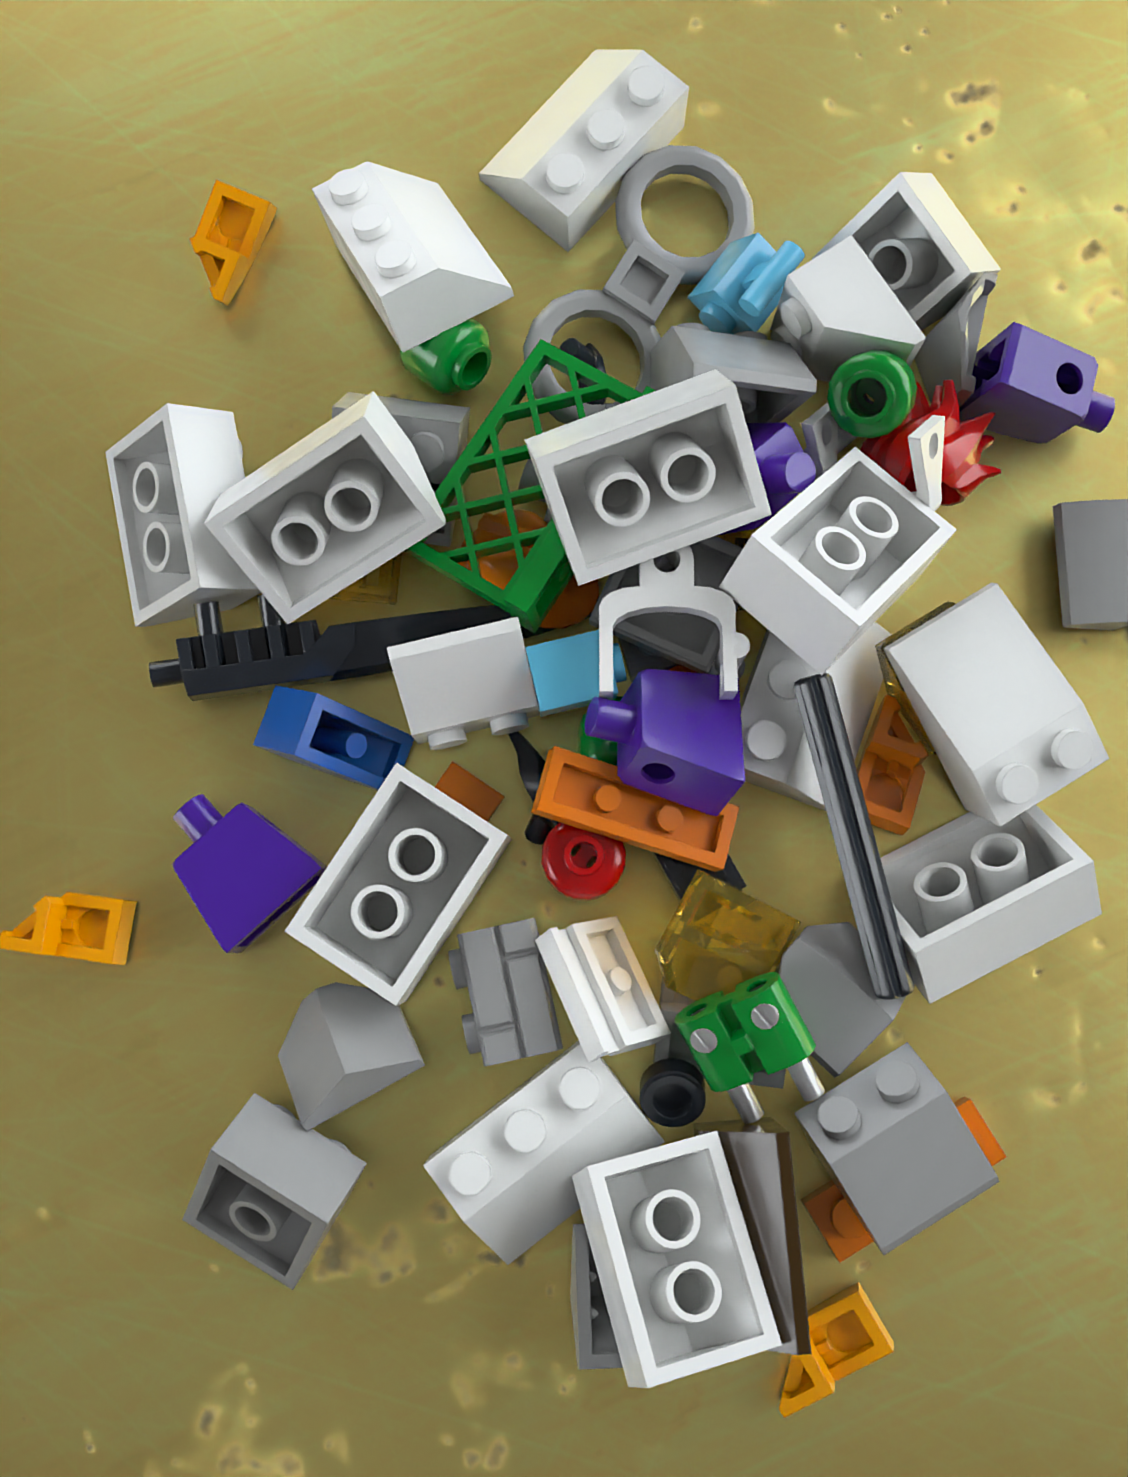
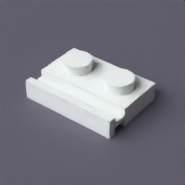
M617 916L575 923L561 930H558L557 927L549 928L535 940L588 1063L596 1061L602 1056H614L656 1044L671 1034Z

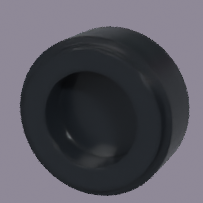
M668 1058L653 1063L644 1071L640 1080V1105L644 1114L651 1121L665 1127H681L695 1121L703 1112L706 1104L705 1081L701 1072L693 1064L681 1059Z

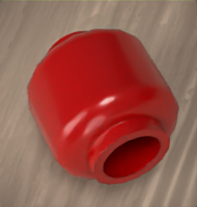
M561 822L549 831L542 846L541 864L547 881L559 894L572 900L591 901L605 896L617 885L625 869L626 849L623 842ZM579 845L581 848L575 856H572L573 848ZM596 857V862L591 867H587L591 858Z

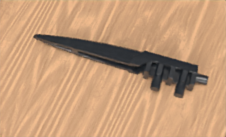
M257 595L262 627L224 632L219 601L193 604L198 636L176 639L179 658L149 662V673L153 687L184 683L187 695L192 701L274 690L275 685L295 687L393 671L387 647L506 620L512 617L510 613L496 605H487L331 625L320 635L317 620L287 624L264 595ZM592 612L585 619L590 618ZM520 625L523 639L557 629L539 627L534 634Z

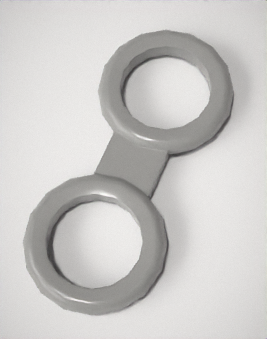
M668 145L647 153L624 175L615 199L617 230L627 251L603 290L578 289L553 299L533 319L523 345L524 362L540 339L550 344L553 336L564 324L581 317H599L617 324L632 338L640 356V376L635 390L642 393L646 386L650 387L651 349L661 339L654 323L678 285H697L730 242L752 235L755 228L753 201L742 177L720 156L697 146ZM669 174H690L706 181L720 195L728 212L729 229L724 243L716 251L701 257H681L664 250L650 237L642 220L641 199L644 191L654 180ZM548 364L544 366L532 384L536 399L566 392L558 384ZM583 403L586 417L606 410L605 405ZM576 405L549 412L557 421L564 424L579 420Z

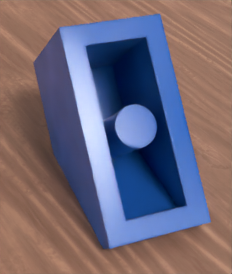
M275 685L253 745L301 765L378 791L396 763L403 767L405 766L414 738L406 732L321 694Z

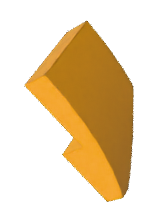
M219 180L215 181L195 236L189 239L195 254L200 257L211 284L209 289L213 299L228 306L249 272L267 235L277 208L265 199Z
M66 892L61 897L44 896L33 906L35 909L34 913L12 931L3 930L0 933V949L126 965L137 901Z
M859 1282L807 1311L812 1354H791L779 1404V1410L784 1418L833 1394L836 1381L894 1352V1342Z

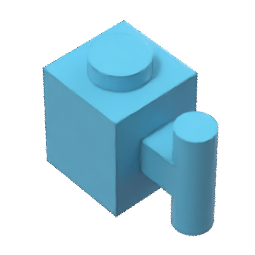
M759 232L730 242L687 298L700 310V320L712 332L732 335L745 331L757 332L777 307L787 275L797 268L804 259L805 254L792 241H785L776 252Z
M599 630L525 647L541 717L589 706L593 697H599ZM613 643L614 700L619 693L616 683L627 681L624 661L618 643Z

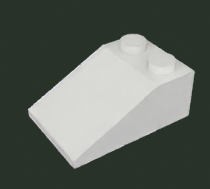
M997 583L986 585L883 648L964 809L1001 827L1110 759L1083 702Z

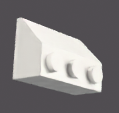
M595 50L479 173V179L569 252L615 202L624 175L643 155L667 146L684 128L689 86L644 50Z
M366 161L352 169L342 170L336 173L330 180L312 188L336 247L402 353L514 297L512 287L438 183Z
M716 369L525 439L546 503L579 586L772 515L736 385Z
M373 391L221 493L204 524L284 621L289 624L443 527L446 523V518L413 444Z
M170 403L165 404L105 452L135 627H148L195 617L193 604L219 601L220 612L230 610L261 593L204 524L219 495L245 478L242 463L243 448L237 436L233 412Z
M876 622L825 672L831 675L834 682L854 761L889 663L883 648L897 640L895 636ZM767 629L740 702L745 781L826 811L793 688L794 682L820 673Z
M1037 805L1029 808L1001 827L968 812L881 857L913 982L929 1004L1102 914L1094 861Z
M578 1040L432 1153L423 1167L463 1222L509 1265L580 1209L572 1175L590 1165L659 1147L665 1141L604 1059L600 1057L596 1061L588 1063Z
M717 1131L590 1165L572 1175L628 1387H654L782 1345Z

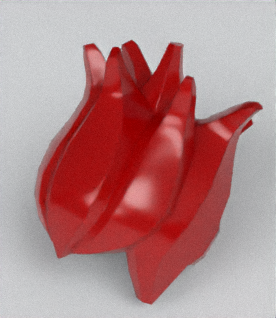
M952 379L943 380V386L937 385L935 387L931 405H929L921 385L915 380L917 385L915 405L906 420L887 435L872 439L867 438L863 442L860 451L910 492H915L917 490L908 436L932 415L945 416L941 477L942 501L940 505L952 506L962 503L987 478L1001 474V469L978 464L982 451L993 445L995 441L993 436L983 435L996 413L989 412L974 419L961 422L957 394Z

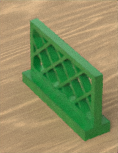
M540 339L434 493L446 518V522L461 519L467 546L439 553L424 544L428 538L427 536L404 552L510 613L512 618L518 617L520 625L535 634L574 573L553 518L544 528L519 534L513 506L544 499L545 497L540 485L510 492L504 465L528 460L531 457L526 445L501 451L498 434L507 422L532 416L535 432L538 435L543 433L539 414L576 405L578 417L581 419L586 417L583 403L609 397L622 404L656 390L646 386L641 393ZM546 364L569 376L572 391L535 400L532 384ZM577 380L588 387L579 389ZM527 393L528 402L520 403ZM492 444L493 453L484 455ZM497 467L502 494L466 503L463 485L471 473ZM456 497L458 505L449 507V505ZM506 508L511 536L475 544L469 517ZM533 545L525 557L523 547ZM515 549L518 569L504 590L482 578L478 558ZM470 560L472 571L458 563Z

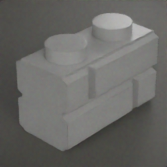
M530 918L458 934L460 948L449 951V961L456 989L468 987L473 1013L462 1015L463 1030L469 1054L481 1052L484 1066H490L563 1049L546 965L535 942L539 937L536 919Z

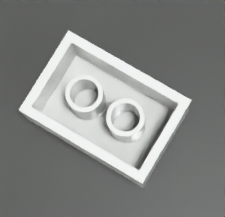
M854 447L751 535L719 588L732 597L735 602L817 672L823 675L920 577L957 529L858 448Z
M396 763L284 932L395 1006L400 1005L408 1000L512 839L489 822Z

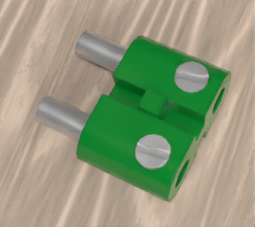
M767 972L736 984L735 991L724 995L721 990L701 998L683 1008L674 1018L677 1028L710 1089L714 1092L727 1091L745 1124L753 1123L764 1115V1110L749 1082L753 1081L754 1073L765 1069L767 1074L770 1075L787 1068L804 1101L815 1100L825 1091L808 1059V1056L816 1047L815 1041L777 972Z

